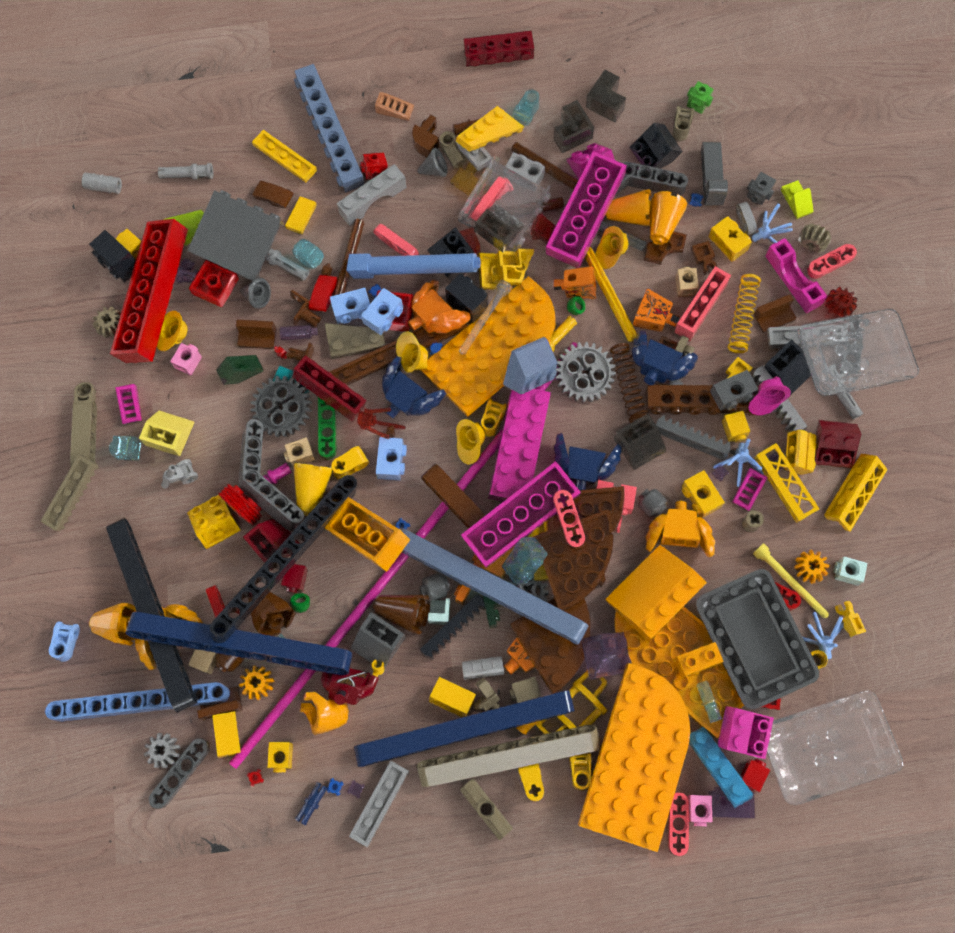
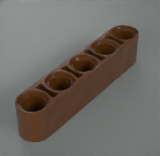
M436 463L421 476L423 482L468 529L486 516Z

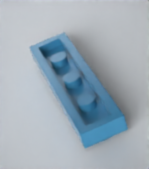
M701 727L692 732L689 739L690 746L734 808L750 800L753 797V793L707 730Z

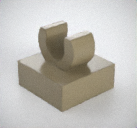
M682 335L675 350L683 353V356L693 353L695 348L687 345L689 338Z

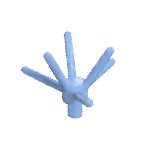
M779 203L775 206L768 219V212L764 211L762 227L758 229L759 232L751 236L754 242L763 238L775 244L777 241L771 237L772 235L793 231L792 228H787L792 226L791 222L770 229L768 226L780 207Z
M747 439L745 443L738 444L734 456L713 466L714 469H717L725 464L730 466L735 460L739 462L737 487L741 485L743 463L748 462L759 473L764 475L762 467L749 455L747 448L751 441L750 439Z
M813 612L819 635L808 624L807 627L816 640L805 637L803 639L807 643L818 645L819 650L826 654L827 659H831V650L838 646L836 643H833V640L844 627V623H841L843 618L841 616L838 618L830 636H824L817 613Z

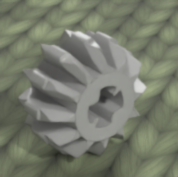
M158 733L157 738L151 737L150 742L152 744L145 745L149 751L144 753V756L150 757L147 761L148 764L154 763V768H159L160 766L167 768L168 763L173 765L175 763L173 757L180 756V754L175 753V750L180 749V745H174L177 739L171 738L168 733L164 737L162 733ZM161 747H165V749L163 750L165 751V753L163 755L159 754V752H161V750H159Z

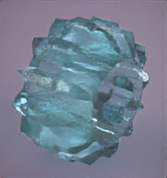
M300 239L292 250L294 256L302 264L312 269L320 265L324 258L323 252L306 239Z

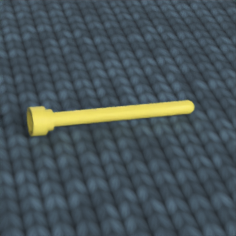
M763 543L753 555L757 559L765 560L822 618H827L829 613L770 555L769 548Z

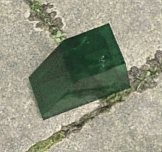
M257 355L226 357L216 371L223 385L239 384L262 373L264 369Z

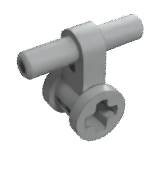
M185 459L176 465H170L162 476V488L166 489L170 483L181 481L182 484H190L196 481L198 474L193 471L191 460Z

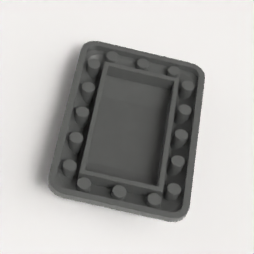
M755 570L701 595L696 600V608L712 642H716L724 661L722 663L742 703L748 709L762 707L814 683L819 678V669L771 574L767 570Z

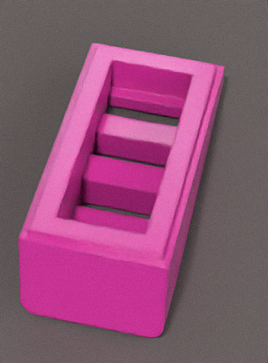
M130 384L115 387L122 424L142 421L137 386ZM132 392V395L123 397V393ZM133 399V402L124 404V400ZM125 407H135V409L125 411ZM136 413L135 417L126 418L127 414Z
M749 468L732 503L750 511L768 477ZM750 476H752V477H754L755 479L759 480V481H760L759 484H757V483H755L754 481L750 480V479H749ZM747 483H749V484L753 485L754 487H756V489H755V491H754L753 489H751V488H749V487H747V486H745V485H746ZM743 489L752 493V497L742 493ZM739 496L749 500V503L746 504L739 500Z

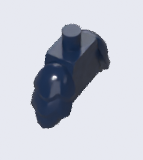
M645 330L640 331L633 341V360L637 366L641 367L640 373L645 375L644 382L648 385H654L655 381L665 383L667 379L671 381L682 379L695 367V363L698 360L696 353H689L682 357L683 353L650 339L647 347V334Z
M396 356L387 366L386 374L382 378V389L385 398L391 403L385 413L393 419L400 411L407 416L428 414L431 409L437 407L446 395L445 390L442 389L428 394L427 391L401 372L402 357Z
M562 433L557 434L556 443L553 446L555 461L568 475L570 480L576 481L575 486L578 490H586L587 483L595 484L598 480L604 481L615 472L616 466L621 460L622 446L620 444L614 447L605 461L606 453L572 446L569 447L568 457Z

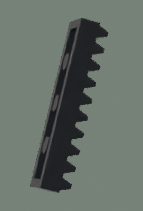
M477 593L420 649L421 653L431 660L434 659L433 652L439 655L438 648L445 649L444 642L451 643L450 636L456 638V630L462 632L461 625L468 626L467 619L473 621V614L480 615L479 608L485 610L484 599Z

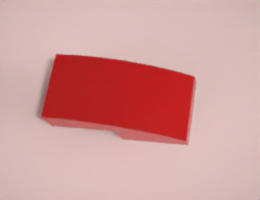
M319 275L310 298V310L327 311L331 304L330 297L335 289L337 277Z

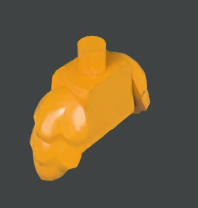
M685 501L675 502V509H668L667 514L658 515L649 525V531L645 536L646 550L649 552L653 550L661 536L660 545L698 548V545H700L708 558L714 556L715 540L710 525L703 518L697 517L696 511L687 510V502Z
M170 604L165 608L162 607L165 617L203 623L197 616V613L188 610L186 606ZM135 638V648L139 653L141 662L149 670L156 669L157 665L148 641Z

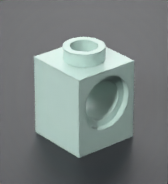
M843 557L836 561L834 565L835 579L858 586L864 582L868 563ZM846 566L852 569V575L846 572Z

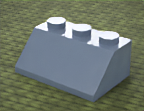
M540 338L512 350L503 385L522 395L555 378L558 363L547 338Z

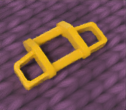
M591 667L578 680H575L572 683L573 686L569 689L571 698L580 692L596 708L578 727L592 725L601 714L604 715L608 711L597 699L606 688L607 681ZM592 674L602 682L594 694L582 685ZM565 715L556 716L564 724L557 731L576 728ZM547 719L538 721L536 723L538 729L542 731L544 734L549 733L544 727H542L543 723Z

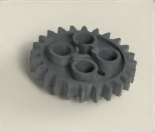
M276 376L275 382L269 378L268 385L262 382L264 388L257 387L256 389L259 394L252 395L256 398V401L250 402L255 405V408L250 409V411L256 413L252 419H259L263 424V431L268 430L267 434L272 435L274 433L276 437H279L280 433L287 437V432L294 435L293 429L301 431L299 425L306 426L303 420L310 419L306 413L312 412L307 407L312 404L311 401L306 400L310 397V394L305 393L307 389L301 387L299 382L295 383L293 378L288 381L286 376L283 377L282 381L280 377ZM286 389V396L280 398V392ZM271 401L272 406L269 409H265L266 402ZM281 403L283 404V405H282V406H283V409H282V410H280V406H279ZM297 404V411L291 413V406ZM282 415L283 421L280 424H276V418Z

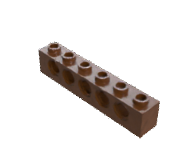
M647 385L645 391L646 411L653 415H660L662 413H670L671 415H679L681 413H689L690 415H699L700 413L718 415L720 413H727L728 415L740 411L749 416L755 415L749 410L750 401L746 404L738 403L731 410L726 408L720 411L710 392L713 385ZM732 389V390H731V392H732L733 394H735V395H738V394H739V392H738L737 390H735V389ZM667 398L670 400V403H664L661 399ZM686 398L689 403H683L680 399ZM700 398L706 399L708 403H702L700 401Z

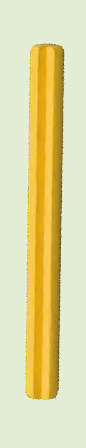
M589 247L585 259L589 267L593 266L596 280L627 340L632 342L637 337V333L593 249Z

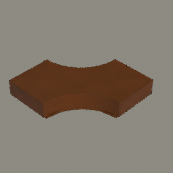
M674 231L669 241L663 245L648 242L643 261L661 265L664 258L668 255L683 253L687 234Z

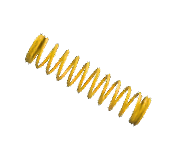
M744 274L740 279L739 297L735 305L737 310L734 311V323L731 326L733 330L730 332V343L727 347L728 350L734 353H745L748 351L749 345L741 341L750 340L746 335L750 334L751 331L746 328L753 326L746 321L754 319L750 315L754 314L755 311L750 308L756 307V304L753 302L757 300V297L754 295L759 293L756 288L760 287L761 279L755 274ZM753 277L758 279V282L744 281L743 278ZM743 284L745 287L748 288L741 289V285ZM743 290H754L757 293H747ZM743 296H751L755 300L744 299ZM740 303H751L754 306L749 307ZM739 304V305H741V306H743V307H745V308H739V309H738V308H737V305ZM740 310H751L753 313H745ZM736 311H739L742 314L736 315ZM739 316H747V317H750V318H752V319H751V320H746V319L739 318ZM737 317L742 321L735 322V318ZM737 323H747L751 326H742ZM734 324H736L737 326L742 327V328H735V329H734L733 326H734ZM737 330H747L749 333H742ZM735 331L739 335H732V332ZM735 336H743V337H746V338H748V339H747V340L738 339V338H736ZM733 337L739 341L731 342V338ZM734 345L739 348H745V350H736L730 346Z

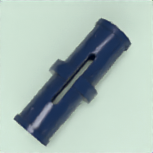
M316 782L309 797L304 799L305 803L295 817L303 825H307L314 810L318 809V803L326 790H328L326 786H322L318 793L322 785L319 782Z

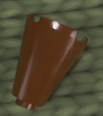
M380 595L374 600L373 609L375 614L413 634L419 635L423 632L420 631L421 626L425 627L428 621L430 604H427V600H429V597L427 595Z

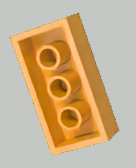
M347 497L325 526V529L333 536L386 572L410 541L400 529Z

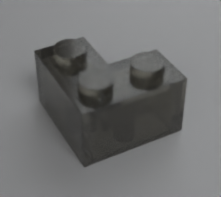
M604 70L587 94L586 108L615 123L623 113L626 103V97L616 93L620 77Z
M578 100L563 106L561 120L564 124L554 129V141L562 153L592 140L594 134V125Z

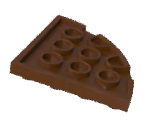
M624 486L579 490L581 492L580 495L573 500L579 519L609 510L614 534L624 509ZM571 505L568 507L565 506L560 511L562 512L567 509H572ZM570 512L566 513L563 517L566 524L574 522L575 519L574 515ZM557 513L548 520V531L561 527Z
M609 510L580 519L585 534V541L579 547L570 546L566 542L562 527L533 536L558 608L562 611L575 606L585 599L602 580L608 568L614 542ZM578 526L567 527V532L572 530L573 533L570 540L578 543V539L581 537L580 534L578 535L574 531V529H578Z
M555 598L547 602L558 608ZM585 599L564 611L582 620L589 626L579 644H575L525 617H521L510 624L511 629L551 694L561 690L573 678L586 656L590 640V616Z

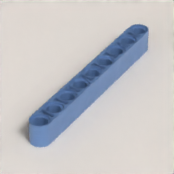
M221 683L192 685L195 694L199 690L202 691V697L193 706L223 703L230 697L228 687ZM163 688L53 701L47 705L45 714L51 720L64 722L173 709L166 689ZM218 688H222V695L216 698L215 691ZM161 695L162 701L156 705L155 698ZM141 697L142 702L138 707H136L135 701L137 698ZM121 700L120 708L116 709L115 703ZM98 702H101V708L96 712L95 706ZM80 704L81 710L76 714L75 709ZM58 707H60L61 712L58 716H56L55 711Z

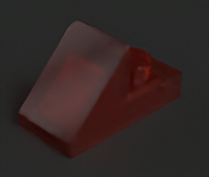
M538 213L530 230L533 240L541 239L547 244L556 226L542 213Z

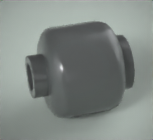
M646 489L639 495L641 500L638 506L648 517H657L667 509V499L657 489H652L651 491Z
M436 573L424 577L419 590L421 595L429 597V601H435L447 596L450 585L446 576Z

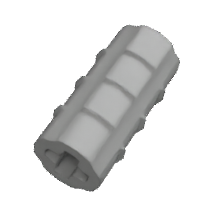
M85 172L82 176V187L92 191L97 190L119 194L122 188V180L118 177Z
M502 656L462 662L464 680L504 675Z

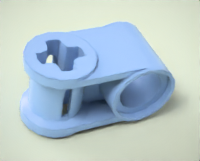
M60 621L55 624L49 646V654L53 658L66 662L72 657L80 632L79 625H66ZM64 647V652L58 655L59 649Z

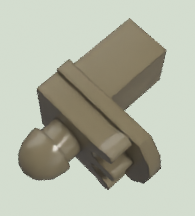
M484 678L479 680L475 685L483 697L474 703L475 710L481 709V711L484 710L486 712L489 708L490 710L500 708L497 703L500 698L487 680Z

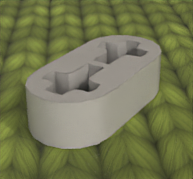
M747 202L737 204L736 213L744 233L747 235L756 233L757 225Z

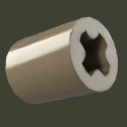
M750 511L742 521L744 530L750 533L757 531L764 522L763 515L759 511Z

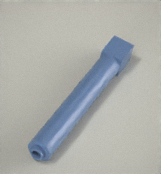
M369 253L349 254L346 271L353 279L374 278V275L477 272L481 261L476 253L372 257Z

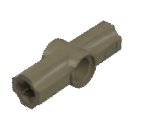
M474 778L460 789L498 840H501L513 829ZM482 804H491L492 812L490 815L485 816L481 813L480 808Z

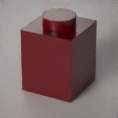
M294 564L281 581V586L286 589L285 592L297 594V591H304L308 573L307 567Z

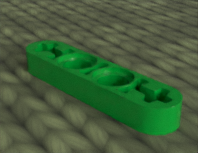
M318 397V451L323 459L331 460L337 452L336 410L330 405H326V402ZM331 411V418L324 419L322 417L323 412ZM326 428H330L333 431L329 437L322 435L323 430ZM325 442H329V448L332 450L327 455L323 451L326 450Z

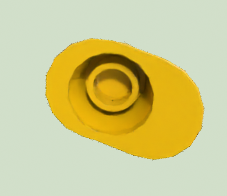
M610 226L604 231L595 253L603 269L613 267L619 257L627 251V234L623 233L616 226Z
M170 311L165 315L157 348L160 351L169 350L174 344L181 343L187 335V324L182 320L179 312Z
M409 331L403 332L397 339L396 353L397 356L402 357L401 364L404 371L411 373L414 370L427 368L428 352L426 348L418 343L413 333Z
M463 419L458 422L456 427L457 452L460 460L470 465L474 464L480 456V446L485 441V431L479 422L473 423L471 420Z

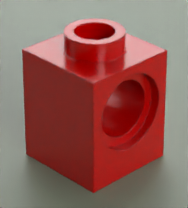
M757 758L755 760H748L740 775L748 788L754 793H760L770 773V769L766 768L767 764Z

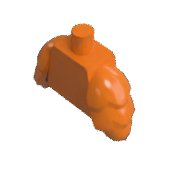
M432 280L426 282L415 293L412 300L414 318L408 321V325L413 331L422 326L428 333L436 332L443 334L465 325L470 320V313L453 310L437 294L439 281Z

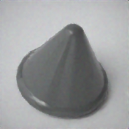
M433 148L417 172L423 175L447 176L448 168L442 153L438 149Z
M256 278L251 283L242 287L240 293L254 308L261 309L270 300L271 288L265 279Z

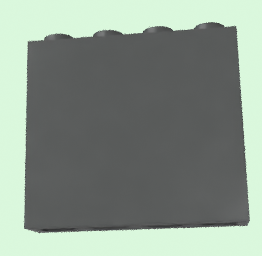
M214 190L187 251L253 281L256 278H260L259 273L280 226H284V223L280 220L281 217L270 213V215L263 213L264 209L256 205L252 208L247 205V201L241 198H237V200L230 198L231 194L223 190L220 193Z

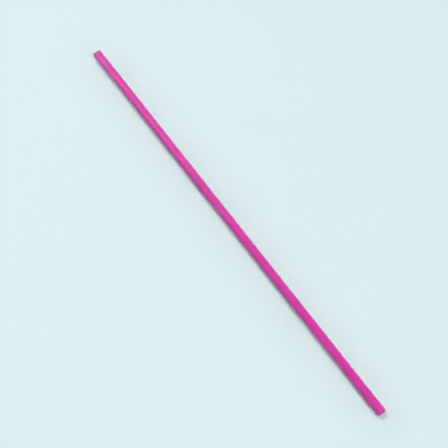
M572 342L571 345H574L575 348H577V343ZM549 381L539 387H536L535 389L545 391L548 388V386L552 383V381ZM502 429L457 483L462 491H464L498 449ZM441 502L416 535L424 539L449 508ZM402 552L389 570L382 574L324 646L336 648L407 561L409 556ZM305 669L243 744L240 748L241 753L235 754L229 761L231 766L235 769L239 767L316 671Z

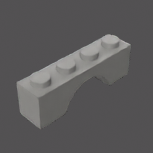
M395 164L339 201L337 203L339 214L349 226L353 225L356 218H363L369 206L377 199L387 195L394 197L407 188L405 176Z

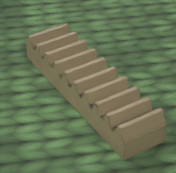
M78 454L41 519L42 523L55 531L65 528L64 524L69 521L67 518L72 515L71 511L76 508L75 504L80 501L79 497L83 496V490L87 489V483H90V478L95 475L94 470L99 468L98 464L84 455Z

